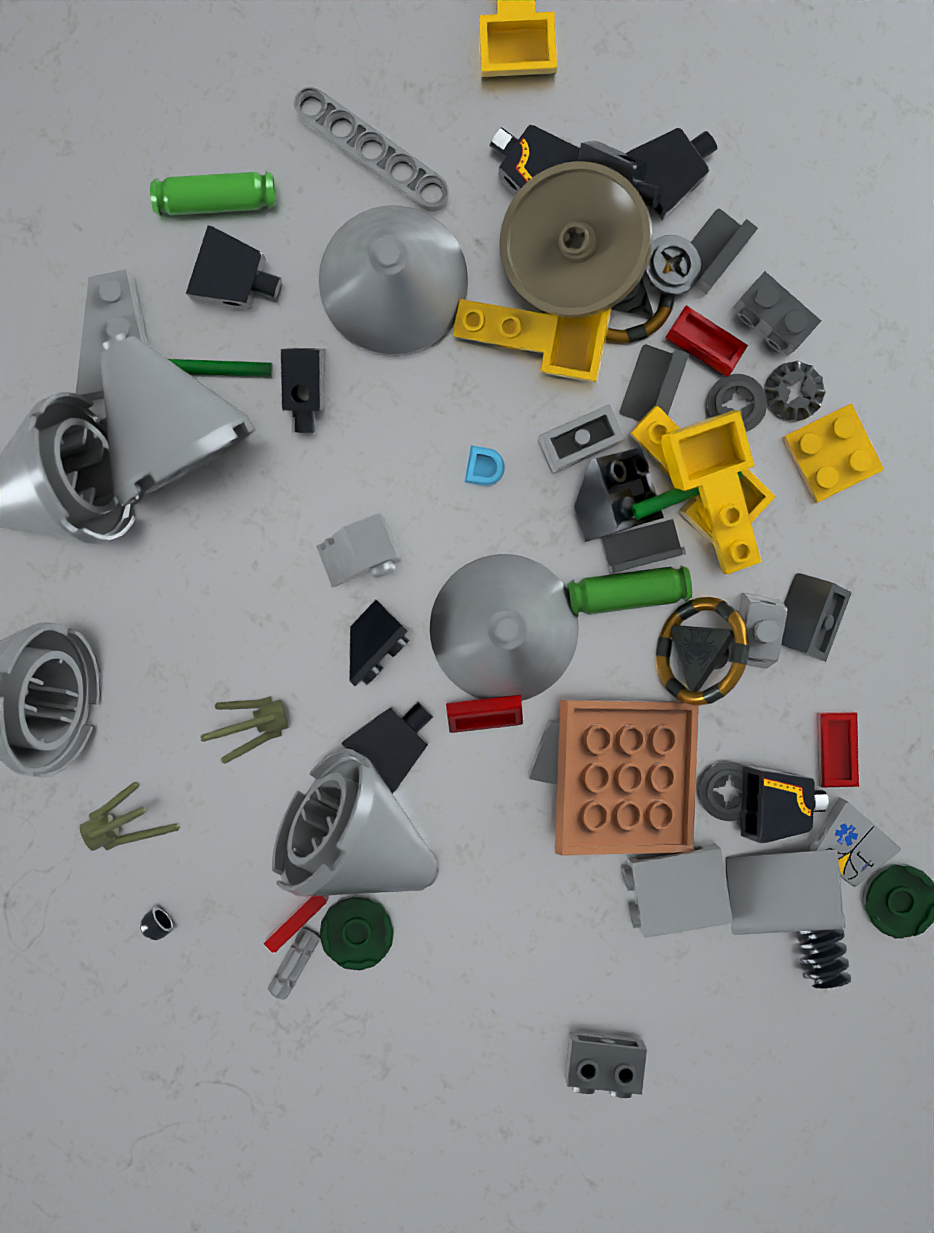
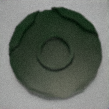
M890 864L878 869L869 878L863 892V908L868 920L881 933L895 939L915 937L924 933L934 923L933 880L924 871L908 864Z
M354 894L340 898L329 907L321 921L319 937L323 951L337 965L344 969L360 971L374 967L386 956L393 943L394 926L390 913L382 903L370 896Z

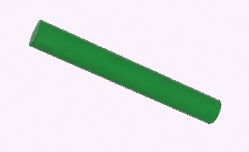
M167 359L187 374L272 377V362Z
M740 471V472H737V473H738V476H739V479L742 478L741 471ZM698 486L686 491L675 488L632 505V511L638 520L700 495Z

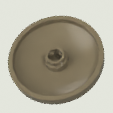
M583 161L562 163L550 167L530 179L511 201L505 213L500 232L502 264L514 288L523 298L538 309L566 318L596 315L612 308L626 298L644 275L653 246V229L650 214L635 187L613 169Z

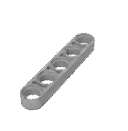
M305 87L296 94L294 109L297 117L305 125L427 211H437L446 205L449 188L447 182L439 174L320 89ZM316 97L321 101L322 107L317 114L306 115L301 111V103L305 98ZM339 118L347 119L352 124L351 132L344 137L335 136L331 132V125L335 120ZM376 140L382 145V152L377 158L368 159L361 153V147L366 141ZM400 161L409 163L413 169L411 176L404 181L395 179L391 174L393 165ZM435 183L442 188L443 195L438 201L428 202L422 197L421 191L426 184Z

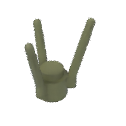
M271 696L259 700L216 703L215 709L251 708H259V710L253 711L254 719L202 734L200 740L205 742L257 727L259 733L266 731L223 756L221 762L225 764L270 739L282 736L281 730L289 728L281 699L272 702Z
M133 782L100 809L90 813V820L80 824L79 828L84 843L91 851L101 847L108 851L118 845L178 831L179 825L162 826L115 837L119 835V826L134 820L146 812L144 807H140L116 819L111 815L105 816L138 788V783Z

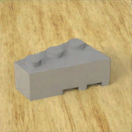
M126 269L92 276L88 280L76 394L90 401L104 398L100 354L106 350L103 344L107 340L124 333L126 338L135 336L149 346L135 278Z
M381 513L341 528L332 535L333 538H327L324 540L325 543L316 546L332 587L371 573V576L375 578L395 571L394 563L401 561L386 520Z

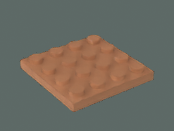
M560 700L555 854L600 855L693 851L699 705H690L684 702Z

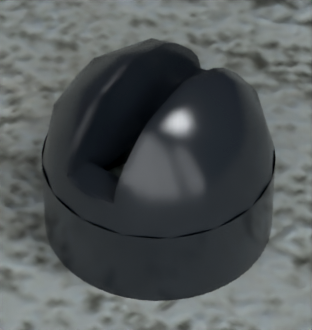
M154 907L147 912L140 923V930L143 936L156 941L164 938L174 928L169 915L159 907Z

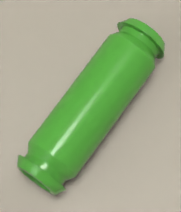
M267 171L265 175L257 172L175 176L167 177L163 181H159L156 178L150 183L152 209L154 213L162 216L163 212L170 215L250 211L260 210L263 206H268L270 209L276 205L274 176Z
M680 565V569L670 566L587 577L577 583L573 579L567 584L571 610L576 616H579V612L592 615L675 604L680 599H684L686 602L692 598L693 594L690 571Z

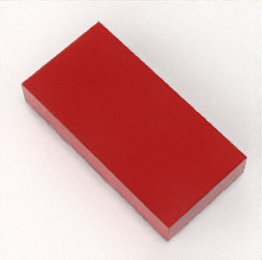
M685 305L666 335L667 339L726 377H729L748 347L746 343Z
M521 695L446 703L449 733L523 724Z
M857 712L818 713L819 787L821 788L859 787Z
M329 895L309 896L266 938L263 944L272 953H276L327 903Z

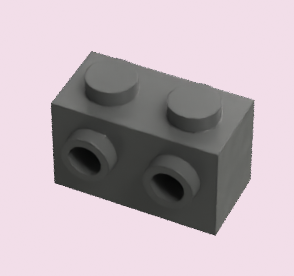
M766 271L761 274L733 306L738 311L737 315L745 324L751 328L756 327L766 336L765 339L772 348L780 353L784 352L787 356L793 353L821 322L815 314Z
M570 1032L565 1069L567 1087H573V1091L581 1094H594L595 1090L610 1091V1095L618 1098H631L632 1094L642 1095L647 1054L643 1040Z

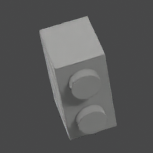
M610 404L541 434L538 440L552 472L555 473L622 443L625 437Z

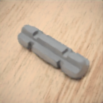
M301 929L294 940L297 943L296 946L292 945L277 970L279 976H274L268 986V991L274 997L285 1000L293 987L290 984L292 982L296 983L311 957L308 955L309 951L313 952L319 943V937L312 931Z

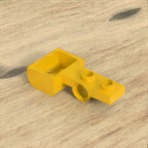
M497 0V14L479 15L482 77L556 74L557 52L554 11L536 12L535 0Z
M459 299L453 337L514 350L544 353L540 370L542 373L597 383L612 308L588 317L566 318Z
M657 405L641 419L629 434L656 460L655 462L662 471L670 477L662 449L661 437L663 434L681 428ZM749 469L741 471L742 478L739 480L752 523L776 496ZM698 495L691 498L679 513L714 546L712 535L706 531L700 517L699 504L702 502V499Z
M732 410L663 434L661 444L673 486L683 491L698 486L702 502L699 504L700 517L706 531L712 535L721 572L728 575L761 563L737 473L755 466L741 412Z

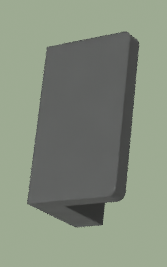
M716 209L690 242L697 250L701 261V272L695 286L707 294L758 227L748 219L740 225L723 210ZM679 257V258L676 260V262L674 263V265H673V268H674V269H675V266L677 265V262L680 260V257Z
M647 344L643 345L619 411L620 415L640 422L657 405L668 415L689 353L678 349L670 353Z
M674 519L600 538L609 574L686 554L685 547L680 546Z
M797 573L785 603L787 617L781 646L800 651L826 662L852 592L833 582Z

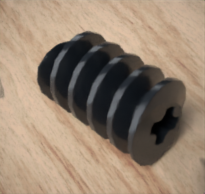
M843 929L796 932L808 937L807 940L798 943V948L810 950V954L800 958V962L812 965L811 970L802 974L803 978L814 980L815 984L812 987L818 989L835 988L851 982V975L845 972L849 967V960L841 957L847 952V946L842 942H838L845 937Z

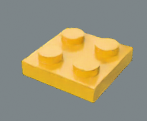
M852 403L782 437L814 503H818L884 470Z

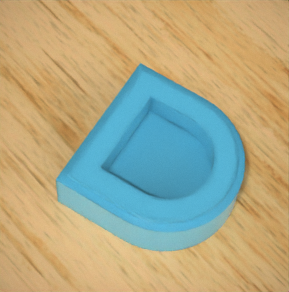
M471 445L464 483L479 486L496 484L504 474L505 464L502 456L493 449Z

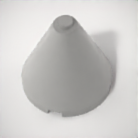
M397 205L380 206L352 217L333 235L321 260L319 290L323 306L330 321L350 343L376 355L407 356L431 347L433 343L453 328L459 299L466 300L467 266L457 240L436 218L411 207Z
M121 333L103 344L106 350L100 354L112 487L113 493L121 506L133 502L132 498L139 493L145 496L219 455V452L231 444H237L256 430L245 413L135 336L126 338L124 333Z
M61 392L39 401L30 410L0 454L1 528L89 544L108 542L121 537L130 529L135 520L133 516L128 517L130 504L139 501V494L132 498L133 502L121 506L115 497L112 487L106 418L100 420L88 409L93 406L94 403L76 393Z
M513 554L485 556L457 570L439 591L430 617V640L439 666L457 687L479 699L521 695V701L539 695L550 688L564 674L574 656L578 641V616L571 610L570 594L563 582L544 565L532 559Z
M37 623L0 640V760L9 769L21 775L43 778L62 772L79 756L93 729V726L85 724L90 704L99 705L100 684L96 659L83 635L77 630L67 629L62 626L63 624Z
M344 748L336 750L320 761L309 773L310 776L316 779L306 795L298 791L295 793L280 824L272 856V871L281 875L282 881L278 880L276 883L278 887L296 896H323L421 891L431 886L437 879L439 872L437 859L370 760L352 749Z

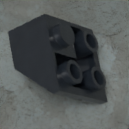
M642 447L590 460L574 506L585 542L664 518L662 510L637 520L632 511V505L657 496Z
M378 599L350 626L349 682L354 686L361 682L366 685L370 684L384 669L379 662L387 654L395 657L410 641L405 637L410 629Z

